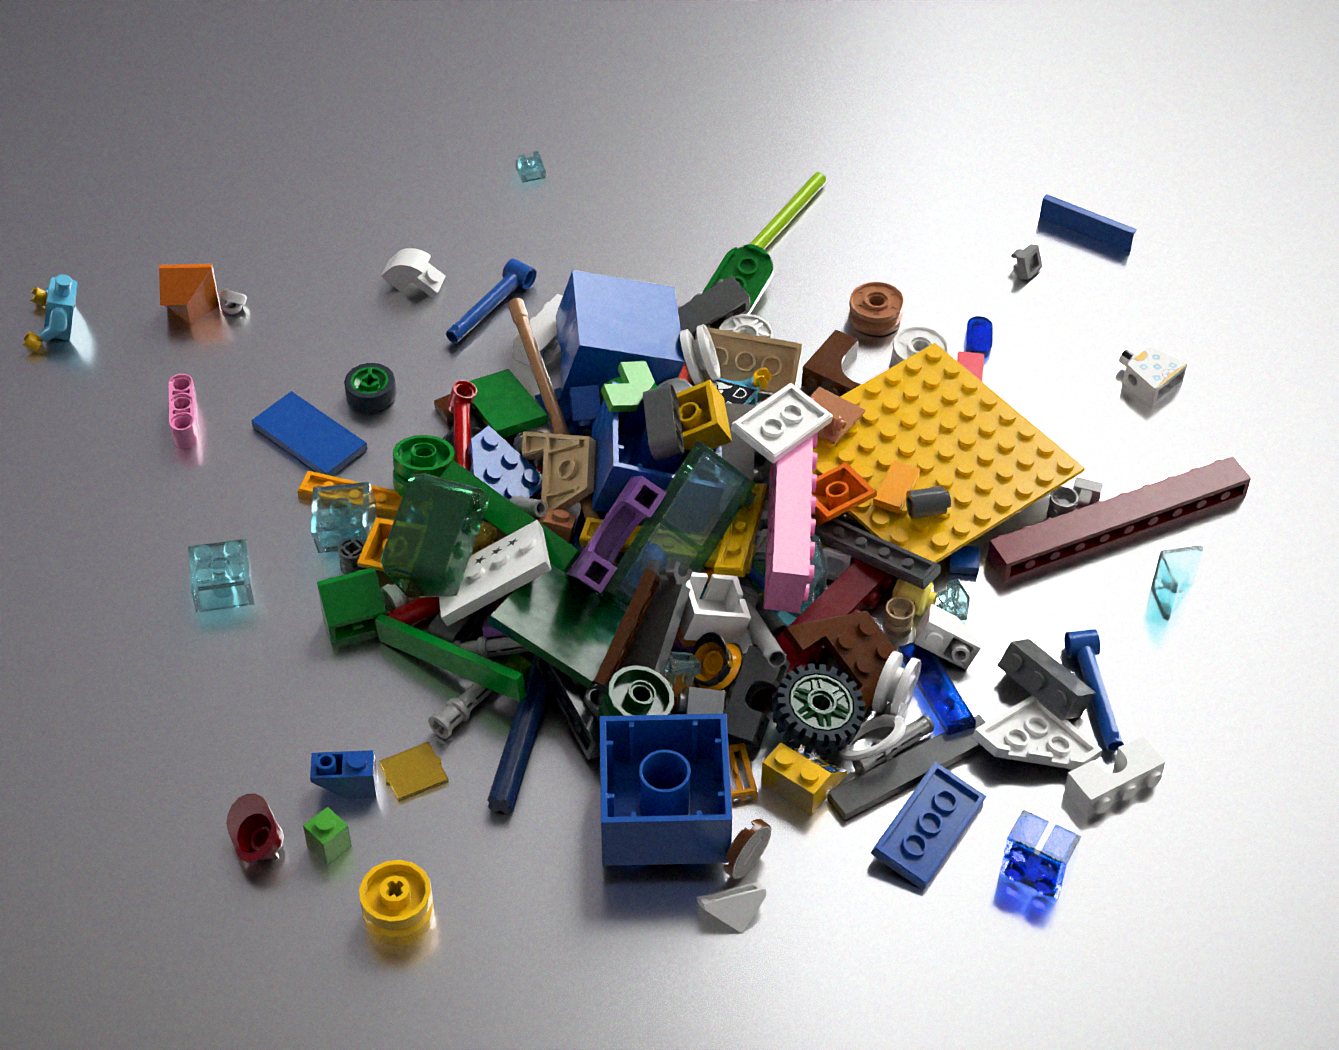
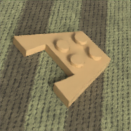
M523 432V458L529 461L543 457L541 500L545 502L547 510H566L594 492L596 440L590 436Z

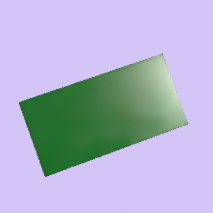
M509 369L469 381L477 388L472 408L486 426L489 425L502 438L548 423L547 414Z

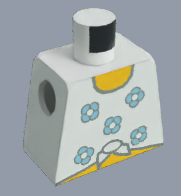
M1147 347L1138 355L1126 349L1122 352L1118 361L1126 367L1123 377L1124 384L1151 408L1184 382L1188 366L1186 362L1154 347Z

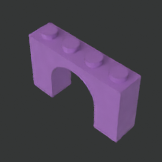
M643 476L631 477L567 575L592 591L601 593L617 570L613 563L623 544L644 518H651L667 492Z

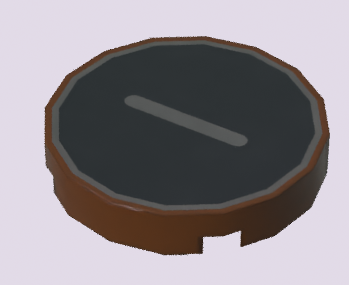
M762 819L751 821L753 827L750 830L746 827L742 829L726 853L725 860L729 863L728 865H723V868L734 879L743 877L756 865L769 843L772 828Z

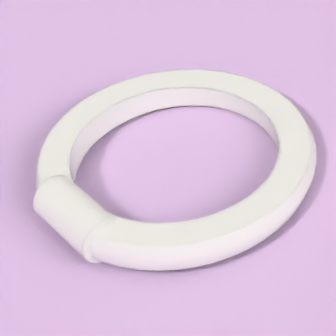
M883 714L863 722L853 741L849 745L847 744L845 749L841 751L838 749L840 757L848 761H857L873 757L889 749L905 734L906 724L903 717L900 715ZM880 727H894L891 734L880 743L860 751L848 750L850 745L863 734Z

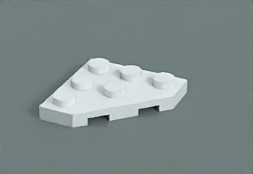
M1033 695L976 728L972 737L994 757L1073 770L1092 760L1096 761L1102 753V749L1069 721L1062 720Z

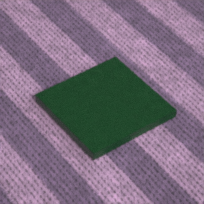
M550 564L551 571L517 588L490 615L487 623L589 689L595 682L594 679L625 615V611Z

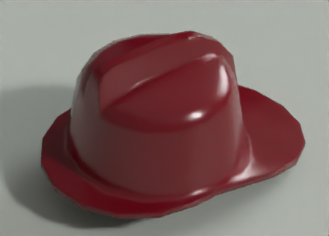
M255 793L239 797L232 804L226 822L229 836L238 857L246 863L278 859V851L282 846L284 835L282 828L273 816L269 804L262 796Z

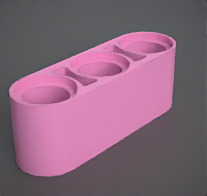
M177 374L168 383L169 423L174 444L181 449L193 447L198 442L197 397L192 377L187 374Z

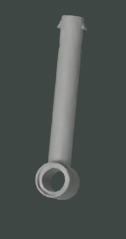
M740 585L743 592L742 599H745L751 616L747 626L749 633L770 666H782L786 661V654L755 608L760 595L753 589Z

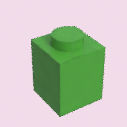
M328 806L303 825L307 847L327 866L352 847L348 825Z

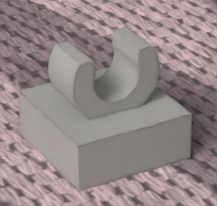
M1029 244L1024 250L1017 249L1011 254V257L1017 260V263L1013 265V269L1019 271L1021 279L1029 280L1043 267L1039 245Z

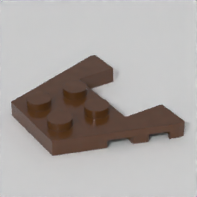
M868 611L792 625L783 632L798 654L815 643L822 641L845 674L849 676L848 678L857 684V691L861 690L863 694L861 701H865L864 711L865 713L873 703L882 670L891 653L897 651Z

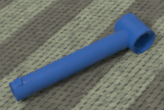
M510 259L504 266L503 279L446 331L448 340L455 344L458 343L517 286L525 290L529 289L535 282L537 276L536 269L517 259Z
M1097 629L1065 632L1064 646L1067 657L1078 658L1086 685L1096 692L1091 702L1106 749L1111 752L1118 751V747L1124 745V741L1117 725L1112 704L1096 655H1099L1101 650L1099 633Z

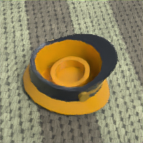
M715 632L702 635L696 642L690 661L692 678L697 681L701 688L722 690L733 681L740 669L742 660L740 649L734 644L725 643L724 639Z

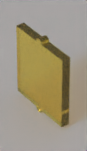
M429 741L379 761V765L386 776V785L391 786L398 802L449 782L442 767V759L436 756Z

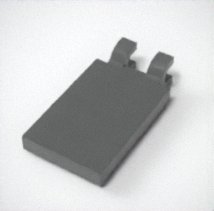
M648 560L646 568L656 572L661 577V582L620 669L637 665L649 667L660 674H664L691 590L686 587V583L690 579L693 570L690 568H680L678 572L681 563L668 561L666 568H660L658 573L660 562Z

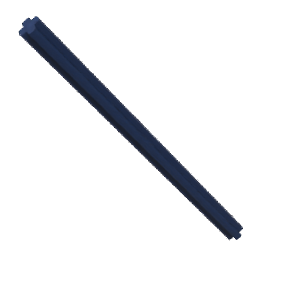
M582 508L570 544L580 552L585 548V546L580 545L579 541L586 522ZM598 511L600 519L603 520L606 513ZM535 654L524 684L527 696L518 703L487 799L489 802L488 808L494 812L500 810L505 814L513 812L550 694L549 688L534 663Z

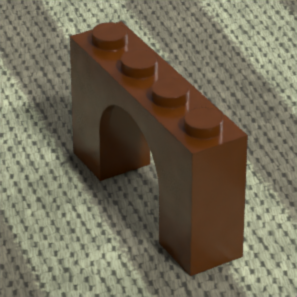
M835 330L804 364L801 385L811 391H816L818 387H821L839 397L860 386V383L854 382L844 374L857 359L858 339Z

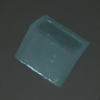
M1193 545L1160 550L1150 588L1163 619L1169 621L1194 586L1205 549L1204 546Z

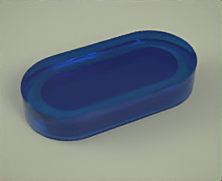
M975 316L967 322L966 352L984 354V358H987L992 353L993 323L986 317Z

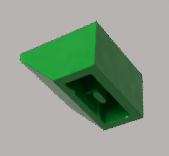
M375 567L317 582L322 616L331 645L378 633L375 619L380 614L386 616L387 614Z

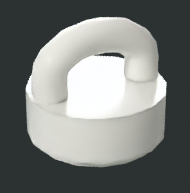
M224 288L220 295V308L227 314H238L242 306L245 305L247 297L244 294ZM227 301L236 303V307L229 308L226 305Z

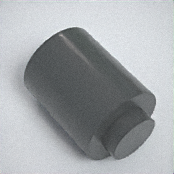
M942 486L907 491L906 507L909 517L917 519L946 514L947 508L951 507L949 491H945Z

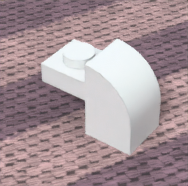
M414 248L398 251L389 259L381 275L384 280L400 292L410 283H413L431 297L438 293L446 276L428 263L431 255Z

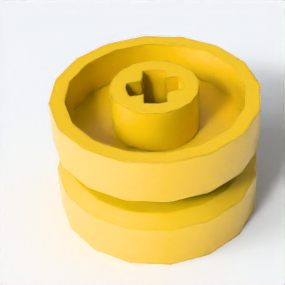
M392 860L373 867L364 876L359 888L360 904L364 925L372 937L381 943L396 946L409 944L421 938L429 930L434 918V907L430 879L422 868L413 862Z

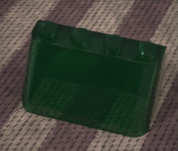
M425 473L414 474L410 477L381 557L384 572L407 598L457 596L464 579L469 558L472 555L474 543L480 531L485 511L488 508L489 498L482 489Z

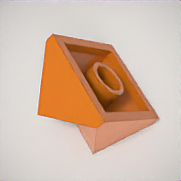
M212 264L159 265L160 306L170 308L190 324L219 306L220 302Z
M845 462L817 477L815 492H811L812 496L816 497L815 513L811 514V516L816 520V526L818 527L876 497L877 492Z

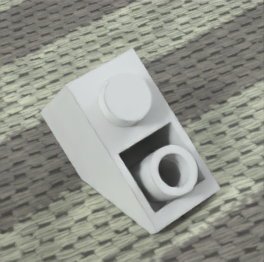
M933 604L929 606L917 625L914 644L966 670L981 650L982 645L958 617Z

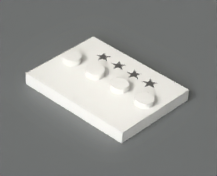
M536 520L436 574L441 618L447 626L551 571L544 531L539 521Z

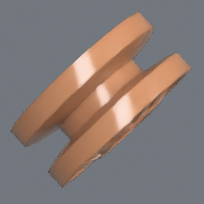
M869 282L856 287L851 293L849 320L851 325L858 331L867 335L880 336L897 330L902 324L904 297L895 286L885 282Z

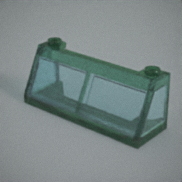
M697 440L666 488L665 492L667 494L651 518H647L617 565V570L603 589V598L626 612L645 572L648 560L660 562L658 573L660 568H666L668 561L681 563L678 572L680 568H690L695 573H701L738 512L743 507L748 509L757 495L753 492L756 483L708 446Z

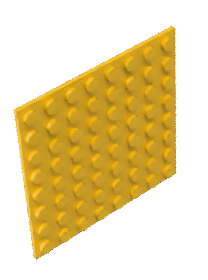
M933 343L840 396L865 409V413L836 444L818 436L816 449H813V453H817L816 469L812 470V474L818 477L847 462L877 492L894 460L919 468L920 475L912 490L942 486L945 491H949L951 497V507L947 508L946 514L911 519L906 503L900 514L874 506L873 498L847 512L872 535L938 563L1085 471V467L939 345Z

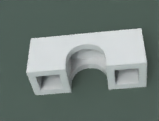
M1142 735L1118 747L1114 766L1119 771L1118 773L1106 772L1092 760L1068 773L1064 791L1086 817L1096 812L1103 813L1112 804L1121 799L1128 800L1137 791L1145 787L1151 788L1157 785L1163 777L1162 774L1166 760Z

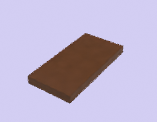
M648 568L645 569L594 679L595 682L608 687L613 675L620 670L661 582V577L656 572Z

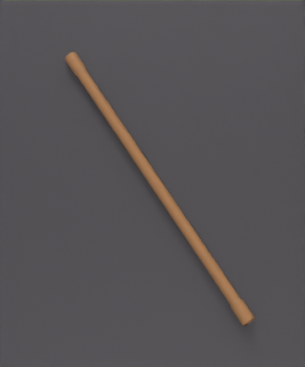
M514 298L509 301L508 308L513 322L517 326L554 433L570 435L531 329L523 300ZM592 494L579 501L585 519L587 517L600 519L598 511L592 510ZM616 558L613 565L617 567V570L607 583L609 586L619 585L623 581V575Z

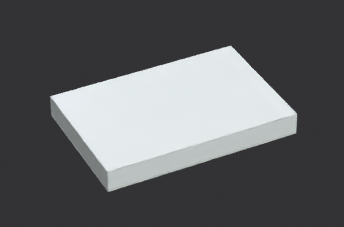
M789 383L733 422L731 431L774 464L830 424L833 415L792 383Z

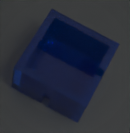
M1023 809L1007 836L1000 873L1006 875L1012 881L1021 882L1036 889L1042 895L1059 899L1074 871L1082 836L1055 824L1041 850H1038L1036 847L1050 821Z

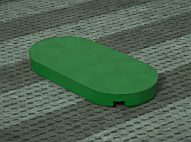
M752 244L731 249L724 256L702 293L712 288L717 281L725 280L732 275L750 296V311L746 314H751L773 276V263L769 253L765 249Z

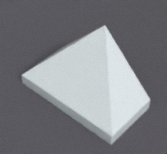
M756 882L699 896L697 901L704 910L740 933H743L767 896V892L764 886Z

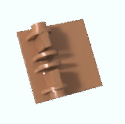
M818 387L810 396V398H814L816 403L833 415L832 422L818 431V436L833 444H836L865 413V409L821 387Z

